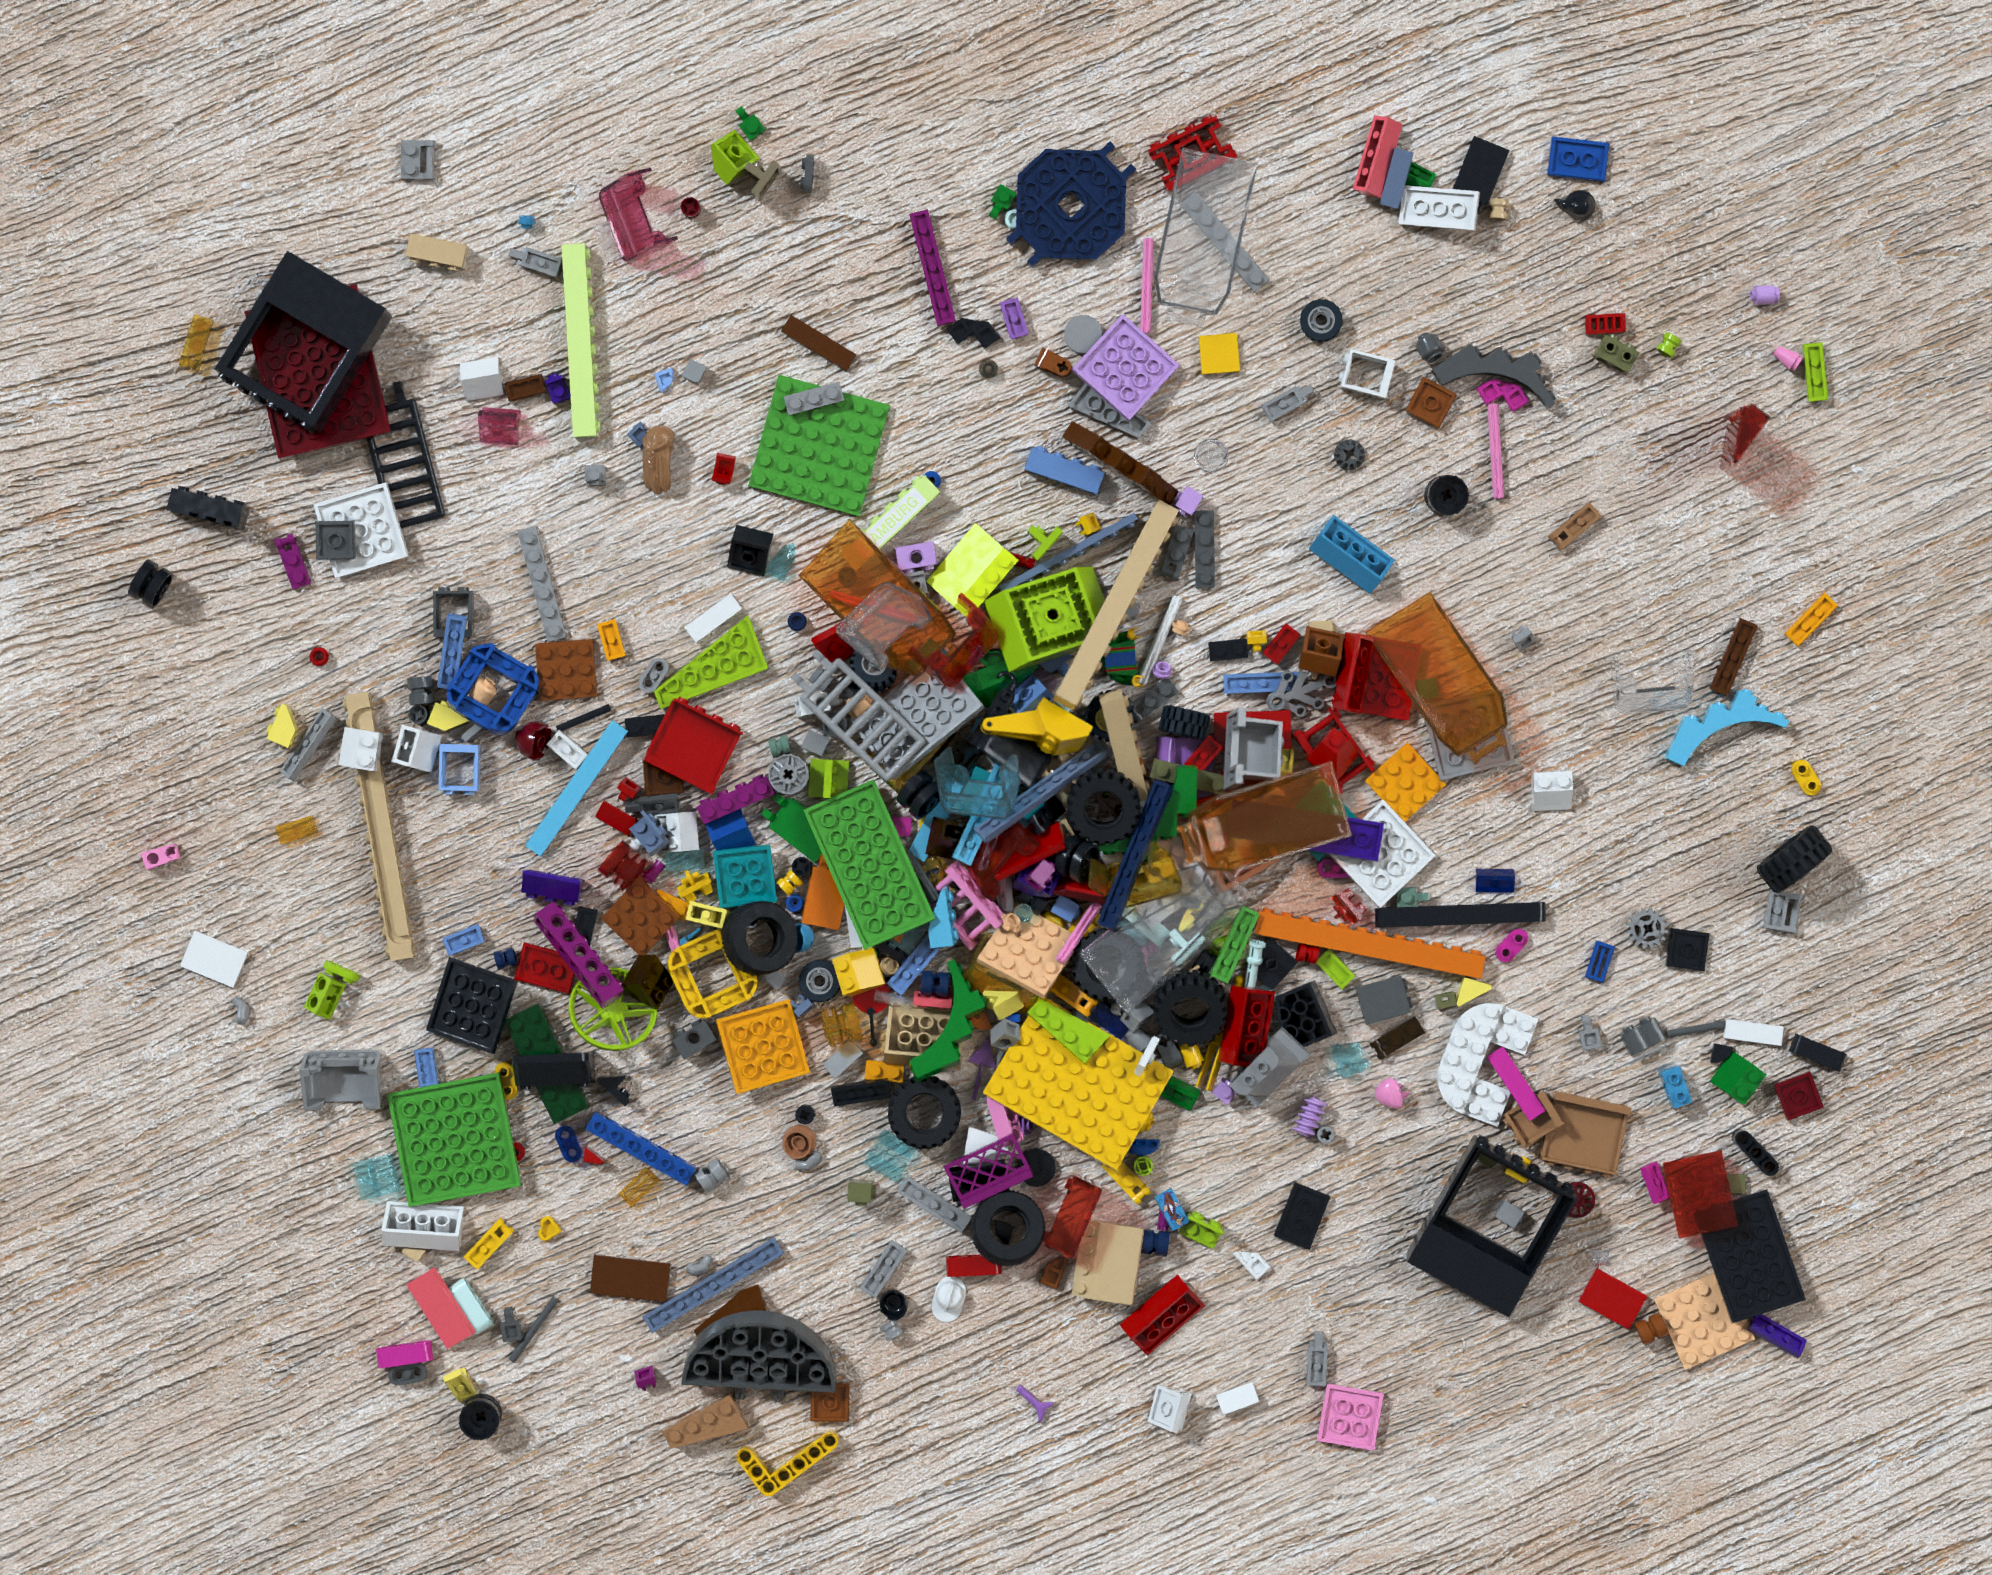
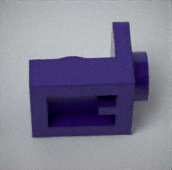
M555 373L549 375L548 380L544 381L553 404L571 398L563 375Z

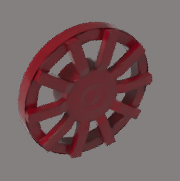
M1571 1182L1570 1184L1574 1185L1578 1199L1568 1216L1581 1218L1588 1215L1594 1208L1595 1195L1587 1184ZM1577 1185L1583 1186L1580 1192H1578ZM1585 1188H1587L1589 1193L1583 1195ZM1591 1195L1592 1201L1585 1200L1586 1197ZM1584 1203L1591 1204L1590 1208L1587 1209ZM1575 1207L1577 1208L1578 1215L1572 1214ZM1580 1207H1582L1586 1212L1581 1214Z

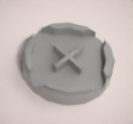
M1079 315L1072 318L1067 323L1064 331V338L1068 347L1081 354H1086L1102 337L1100 324L1096 319L1088 315Z

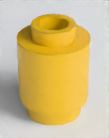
M1183 1043V1046H1179L1181 1049L1179 1052L1187 1068L1191 1067L1193 1070L1202 1066L1201 1062L1204 1061V1058L1197 1043L1194 1046H1188L1186 1043Z

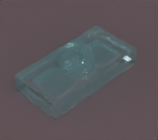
M704 849L665 853L666 872L705 868Z

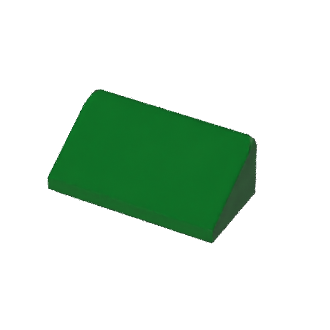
M1411 162L1405 185L1430 188L1437 174Z
M1171 1076L1160 1096L1191 1111L1198 1099L1200 1090Z

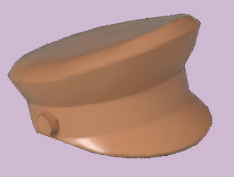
M805 1125L792 1126L784 1134L782 1140L783 1149L791 1158L804 1159L814 1151L816 1136Z

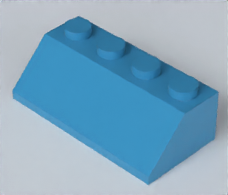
M1332 515L1308 548L1369 594L1381 582L1395 559L1335 515Z

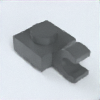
M512 1306L505 1307L503 1309L505 1322L500 1323L503 1342L522 1340L520 1319L514 1320Z

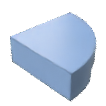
M673 368L654 374L660 392L665 391L671 385L674 378Z

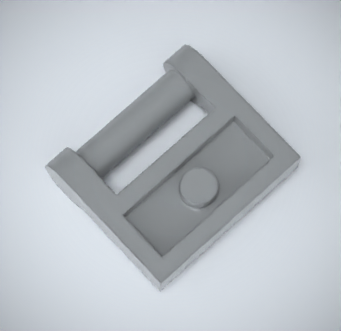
M401 140L402 180H435V140ZM421 147H426V173H421Z
M1769 890L1763 928L1798 933L1799 927H1797L1800 904L1803 901L1804 895L1788 892L1775 893ZM1793 899L1790 924L1787 926L1785 925L1788 901Z

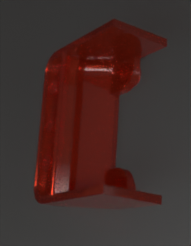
M962 592L956 601L969 612L966 618L967 624L974 631L949 658L939 651H935L925 658L913 646L909 648L907 653L947 689L956 687L998 640V632L987 616Z
M1074 1172L1072 1178L1068 1177L1064 1188L1067 1189V1192L1050 1231H1045L1043 1238L1044 1247L1070 1260H1073L1103 1190L1102 1184Z

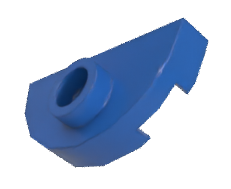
M1135 1139L1128 1152L1137 1156L1154 1153L1159 1149L1160 1140Z

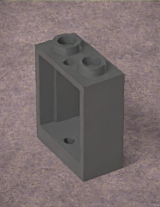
M438 587V591H433V637L444 638L445 629H441V597L468 596V629H465L464 638H474V591H469V587H457V591H450V587Z

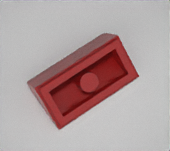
M603 800L595 816L627 836L631 832L629 828L638 820Z

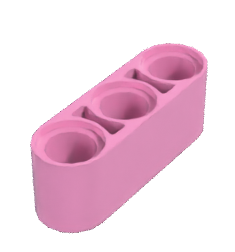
M987 1097L988 1108L998 1140L1013 1133L1017 1142H1021L1023 1140V1131L1018 1115ZM1012 1140L1004 1142L1003 1147L1013 1145Z

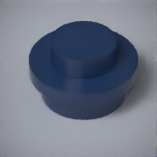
M794 612L788 618V626L794 631H801L807 625L805 615L800 612Z

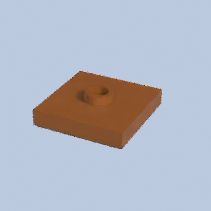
M1422 377L1405 412L1439 429L1457 394Z
M837 1382L836 1393L811 1391L810 1421L849 1422L850 1382Z

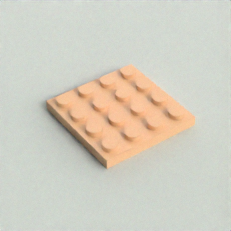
M1015 902L1013 911H1009L1007 915L1013 913L1019 917L1020 925L1018 927L1020 930L1017 933L1012 930L1006 931L1003 929L1002 923L978 956L977 963L1044 999L1075 952L1071 953L1064 964L1056 960L1057 955L1072 933L1040 915H1035L1029 909Z
M1714 1272L1653 1298L1685 1370L1755 1340L1753 1332L1748 1330L1749 1323L1747 1319L1731 1324Z

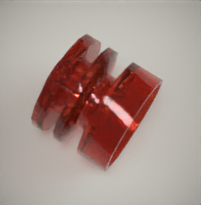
M624 840L613 849L597 870L607 879L615 874L614 885H617L622 880L623 883L619 887L622 892L640 877L648 862L647 859L643 858L638 864L636 861L641 856L639 853L631 858L629 855L633 848Z

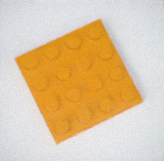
M790 999L715 1020L736 1094L810 1073Z

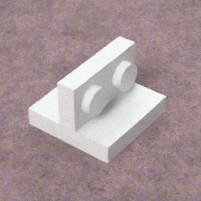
M1157 1384L1148 1422L1170 1432L1178 1433V1430L1182 1431L1191 1393Z

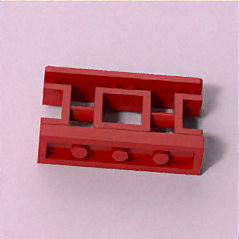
M1209 115L1201 120L1202 123L1196 126L1191 124L1184 128V132L1180 134L1175 132L1167 137L1168 140L1162 143L1157 141L1150 145L1147 153L1151 157L1152 162L1161 158L1169 173L1161 178L1168 194L1237 159L1238 156L1235 150H1233L1231 143L1221 147L1214 131L1222 127L1217 115L1214 117ZM1212 124L1214 125L1208 128L1211 139L1202 143L1198 134L1190 137V135ZM1179 141V144L1173 147L1177 154L1176 157L1168 160L1164 151L1156 155V152ZM1196 141L1203 157L1187 165L1180 148ZM1216 146L1219 154L1227 151L1226 154L1204 164V162L1210 159L1206 151L1207 149ZM1181 163L1185 172L1193 169L1187 174L1171 182L1169 181L1175 177L1172 169L1173 166Z

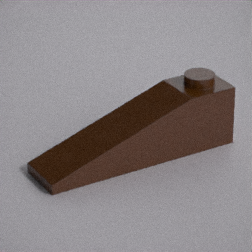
M759 1284L740 1291L694 1330L696 1337L710 1324L725 1316L744 1311H769Z

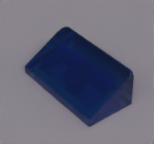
M1476 869L1475 892L1514 893V869Z

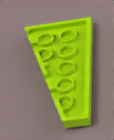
M749 615L654 691L660 709L669 707L673 698L678 699L680 696L688 700L769 669Z

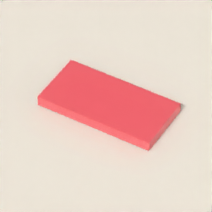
M435 1267L406 1284L447 1349L476 1332Z

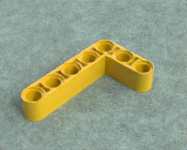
M833 1430L825 1431L772 1472L769 1471L750 1446H742L738 1450L736 1458L764 1496H772L835 1449L839 1442V1436ZM829 1435L833 1436L835 1438V1443L827 1444L825 1441V1437ZM812 1447H817L820 1450V1454L813 1456L809 1450ZM747 1451L750 1453L751 1458L744 1460L741 1458L740 1453ZM802 1459L805 1465L799 1468L795 1466L794 1461ZM757 1466L762 1469V1474H753L752 1468ZM785 1470L789 1473V1477L782 1479L779 1476V1472ZM771 1482L774 1485V1489L771 1491L766 1490L764 1483Z

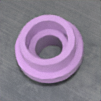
M1161 661L1156 663L1152 672L1157 678L1166 679L1171 676L1172 670L1167 662Z

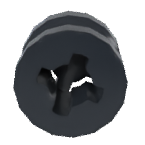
M805 857L796 858L792 863V871L798 876L807 875L811 870V862Z
M807 1104L798 1107L795 1113L796 1120L804 1125L811 1123L815 1117L813 1107Z

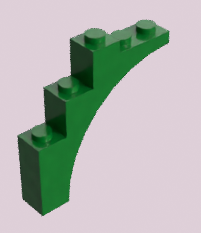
M1177 765L1174 788L1144 863H1151L1153 859H1157V836H1161L1162 840H1172V837H1177V814H1180L1181 817H1192V814L1197 813L1196 765ZM1133 833L1126 836L1122 841L1120 839L1116 840L1115 844L1110 845V842H1104V845H1099L1100 851H1103L1104 855H1113L1114 852H1122L1125 855Z
M954 959L947 962L954 994L949 1021L934 1044L922 1054L909 1061V1067L917 1083L959 1064L961 1054L958 1047L953 1046L972 1038L974 1028L971 1021H967V1019L985 1012L987 1002L984 995L979 994L978 990L970 992L972 990L968 980L964 981L962 976L964 974L960 963L956 964Z

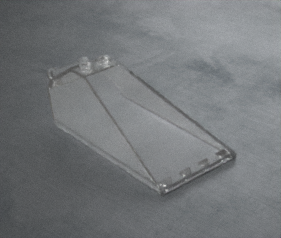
M1182 148L1154 274L1158 303L1168 306L1165 321L1183 322L1197 325L1198 328L1203 329L1206 314L1217 315L1229 296L1258 163ZM1174 308L1197 312L1200 313V317L1173 313Z
M1225 860L1214 869L1206 862L1179 869L1120 919L1116 931L1107 929L1079 953L1126 1014L1131 1012L1227 931L1242 910V905L1238 899L1249 890L1241 885L1227 867L1228 864ZM1219 872H1222L1237 892L1234 895L1217 875Z

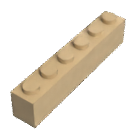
M1121 689L1098 695L1117 772H1122L1125 774V778L1132 780L1134 787L1138 790L1140 801L1146 800L1150 787L1148 780L1144 781L1143 778L1146 770L1144 763L1140 764L1139 762L1142 754L1140 747L1135 746L1134 741H1138L1135 729H1131L1130 724H1134L1131 712L1127 713L1126 707H1129L1127 695L1123 696Z

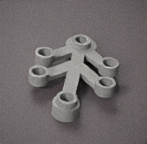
M1299 669V674L1291 691L1284 693L1288 682L1293 680L1291 671L1284 670L1281 673L1282 680L1277 691L1270 693L1267 697V706L1273 711H1279L1282 708L1291 710L1298 717H1302L1306 714L1304 705H1294L1287 702L1295 698L1312 705L1315 709H1322L1324 706L1322 698H1314L1306 695V693L1322 686L1327 688L1335 687L1336 677L1332 676V680L1328 682L1326 678L1331 675L1323 674L1322 678L1303 685L1306 676L1311 671L1303 672L1302 669ZM1285 674H1290L1288 679H1284ZM1279 698L1278 703L1274 704L1273 699ZM1317 700L1321 701L1319 706H1315ZM1298 708H1303V712L1297 713Z

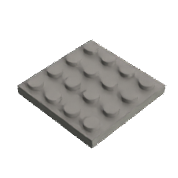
M1498 688L1422 706L1440 780L1515 763Z

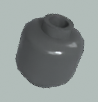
M1423 333L1418 337V342L1415 345L1416 350L1424 361L1434 362L1443 355L1444 346L1436 334Z

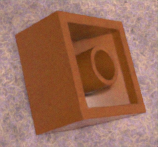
M1307 626L1298 668L1336 677L1341 661L1344 634Z

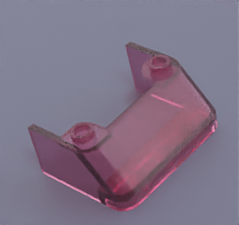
M651 167L628 172L599 192V200L622 259L626 262L662 250L678 240L677 236L666 238L659 230L652 232L641 203L640 196L644 194L646 188L642 177L652 171Z

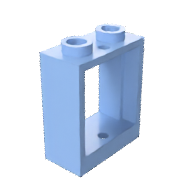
M440 744L439 790H444V794H455V791H463V795H474L475 791H480L481 745ZM447 752L474 753L473 786H446Z

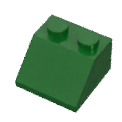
M1732 1050L1731 1054L1723 1061L1709 1081L1735 1101L1745 1105L1767 1074Z

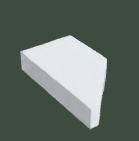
M1233 1252L1234 1256L1256 1280L1271 1268L1257 1252Z

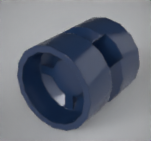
M922 970L921 995L931 996L935 993L936 996L948 997L949 972L934 974L933 971ZM934 981L940 982V985L934 986Z
M1144 1229L1141 1254L1151 1255L1152 1252H1155L1157 1256L1167 1257L1170 1232L1158 1231L1155 1233L1154 1230Z

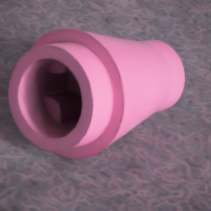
M1778 346L1773 354L1789 370L1796 371L1803 360L1799 353L1782 348L1781 346Z

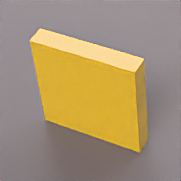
M1237 333L1198 336L1202 375L1240 372Z

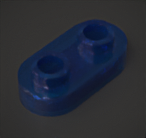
M569 1125L560 1126L555 1132V1138L566 1161L576 1162L582 1156V1148L575 1131ZM563 1131H567L569 1133L568 1138H564L562 1136ZM570 1149L576 1150L575 1156L570 1155Z

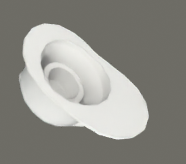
M945 1277L936 1287L932 1301V1312L942 1322L955 1320L962 1311L966 1288L960 1279Z

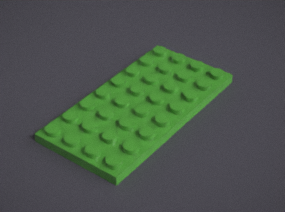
M874 779L803 810L864 950H868L936 920Z

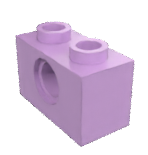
M933 541L895 548L899 572L903 571L904 574L912 573L917 568L927 571L934 569V566L937 565ZM914 553H919L922 556V561L918 564L911 561V556Z

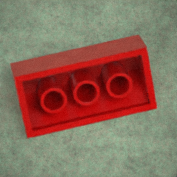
M1358 633L1346 634L1343 640L1344 649L1339 664V675L1335 680L1336 691L1332 697V709L1361 714L1375 638Z
M1231 985L1226 1016L1227 1021L1224 1027L1219 1061L1236 1066H1249L1266 1049L1275 991Z
M1177 1274L1135 1312L1128 1316L1120 1326L1129 1338L1148 1356L1203 1309L1205 1304Z

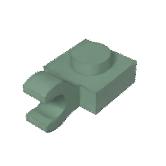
M1416 887L1401 888L1396 893L1397 907H1416V901H1429L1430 893H1416Z

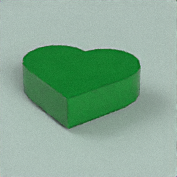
M984 650L979 656L981 663L985 667L1004 660L1000 650H994L993 652Z

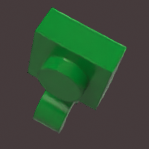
M742 106L735 110L743 121L739 127L750 142L766 131L755 114L749 117Z
M1000 184L991 199V202L995 205L989 213V217L996 220L1002 208L1008 211L1017 193Z

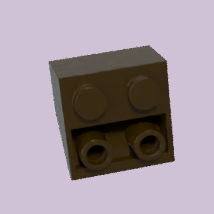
M933 816L925 854L954 859L952 858L967 823Z
M638 955L622 982V986L632 998L657 1010L673 984L669 972L656 955Z

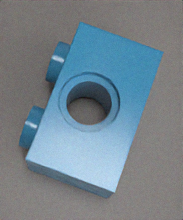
M1673 1065L1658 1071L1672 1108L1676 1109L1693 1102L1680 1066Z

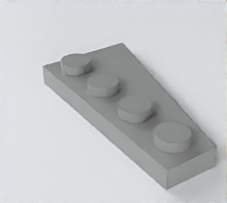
M1086 383L1067 405L1138 439L1151 425L1138 412L1128 422Z

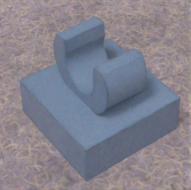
M799 994L801 1003L797 1005L794 1001H791V1005L796 1008L794 1013L802 1018L816 1005Z

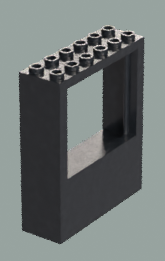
M286 251L214 369L219 373L218 377L230 386L234 383V386L246 395L251 393L250 396L263 405L268 403L267 406L280 415L283 412V415L295 424L300 422V425L308 432L314 434L316 431L321 434L391 320L392 315L385 307L291 252ZM272 305L348 349L310 412L234 368Z
M1473 1135L1407 1250V1262L1499 1313L1510 1317L1578 1199L1576 1190L1572 1184L1566 1181L1564 1183L1558 1181L1554 1174L1550 1172L1543 1173L1540 1171L1541 1168L1539 1166L1523 1162V1158L1515 1153L1510 1155L1504 1147L1498 1144L1496 1146L1490 1144L1489 1139L1486 1137ZM1480 1153L1558 1195L1524 1256L1446 1215L1447 1210Z

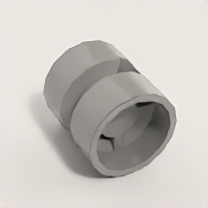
M717 1157L708 1163L707 1168L701 1167L694 1172L700 1185L707 1193L717 1188V1183L722 1184L730 1179V1175Z

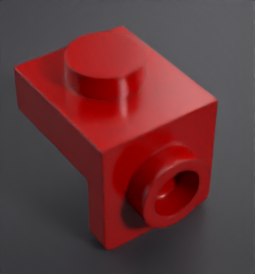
M717 453L711 480L716 481L720 485L730 484L733 478L736 456Z

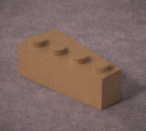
M732 1392L665 1427L662 1433L672 1449L747 1430L750 1425Z

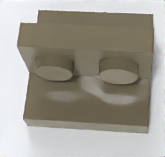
M773 160L766 171L756 162L753 164L748 162L744 167L746 174L758 181L751 191L753 197L760 201L781 172L780 164Z

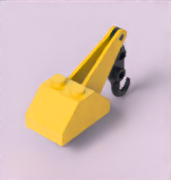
M1002 671L998 673L996 678L999 679L1001 676H1007L1011 682L1009 686L997 694L989 707V718H986L981 725L983 733L1035 741L1036 745L1044 753L1053 756L1080 750L1093 726L1044 697L1034 711L1006 715L1014 702L1015 689L1018 682L1012 672Z

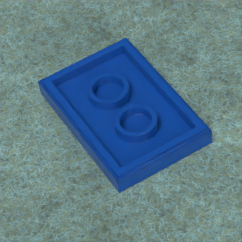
M1552 136L1547 176L1605 182L1609 143Z

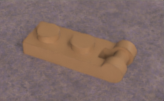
M1588 502L1553 531L1548 538L1551 541L1553 540L1557 544V549L1561 551L1602 516ZM1562 532L1567 536L1564 541L1559 536Z

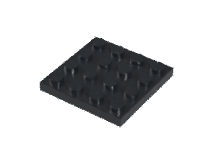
M449 957L426 1031L495 1054L518 980Z

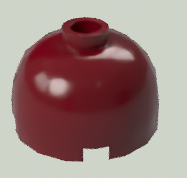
M534 721L522 726L515 736L518 751L528 759L540 760L545 755L542 753L544 747L546 749L549 748L546 745L552 736V731L548 728L549 725Z

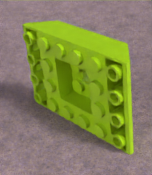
M1092 566L1075 567L1003 590L985 600L984 604L1009 673L1078 651L1105 599ZM1055 611L1058 614V618L1051 620L1048 618L1047 613Z

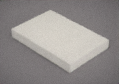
M195 930L180 966L234 988L249 952Z

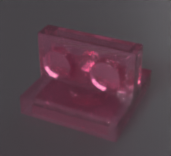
M482 407V410H479L478 413L480 442L518 445L521 410Z

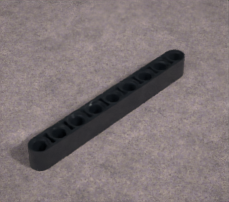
M1546 902L1375 908V928L1546 921Z

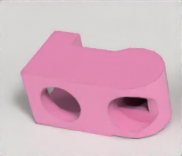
M176 843L141 853L146 870L181 858Z

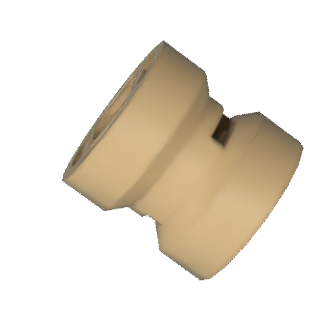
M1490 199L1492 211L1489 212L1488 219L1506 221L1508 214L1505 211L1509 207V200Z

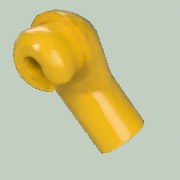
M1046 911L1042 914V917L1064 928L1062 917L1051 911Z

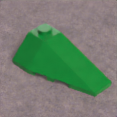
M1005 660L962 676V679L983 704L984 709L990 707L997 694L1009 686L1011 682L1007 676H1001L999 679L996 678L998 673L1008 671ZM1039 664L1012 672L1016 676L1018 684L1038 669Z

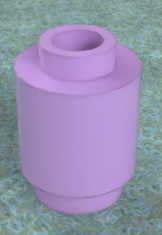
M1773 285L1754 286L1753 290H1750V301H1753L1754 305H1772L1775 302H1779L1780 291L1778 287Z

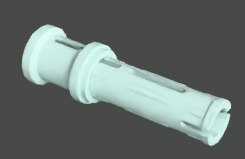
M1252 939L1248 943L1250 948L1246 956L1248 964L1244 986L1255 988L1258 968L1263 962L1262 952L1266 943Z

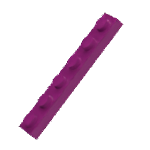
M928 209L911 213L909 216L937 327L954 323L956 319Z

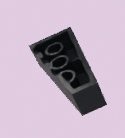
M179 485L178 489H171L166 510L242 530L245 529L250 510L249 507L245 506V502L234 500L233 503L228 502L226 497L215 495V498L208 497V493L198 490L196 493L189 492L190 488Z

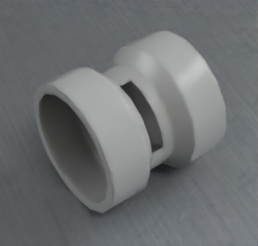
M819 666L808 681L813 684L825 669ZM831 675L820 686L819 690L824 692L835 678Z

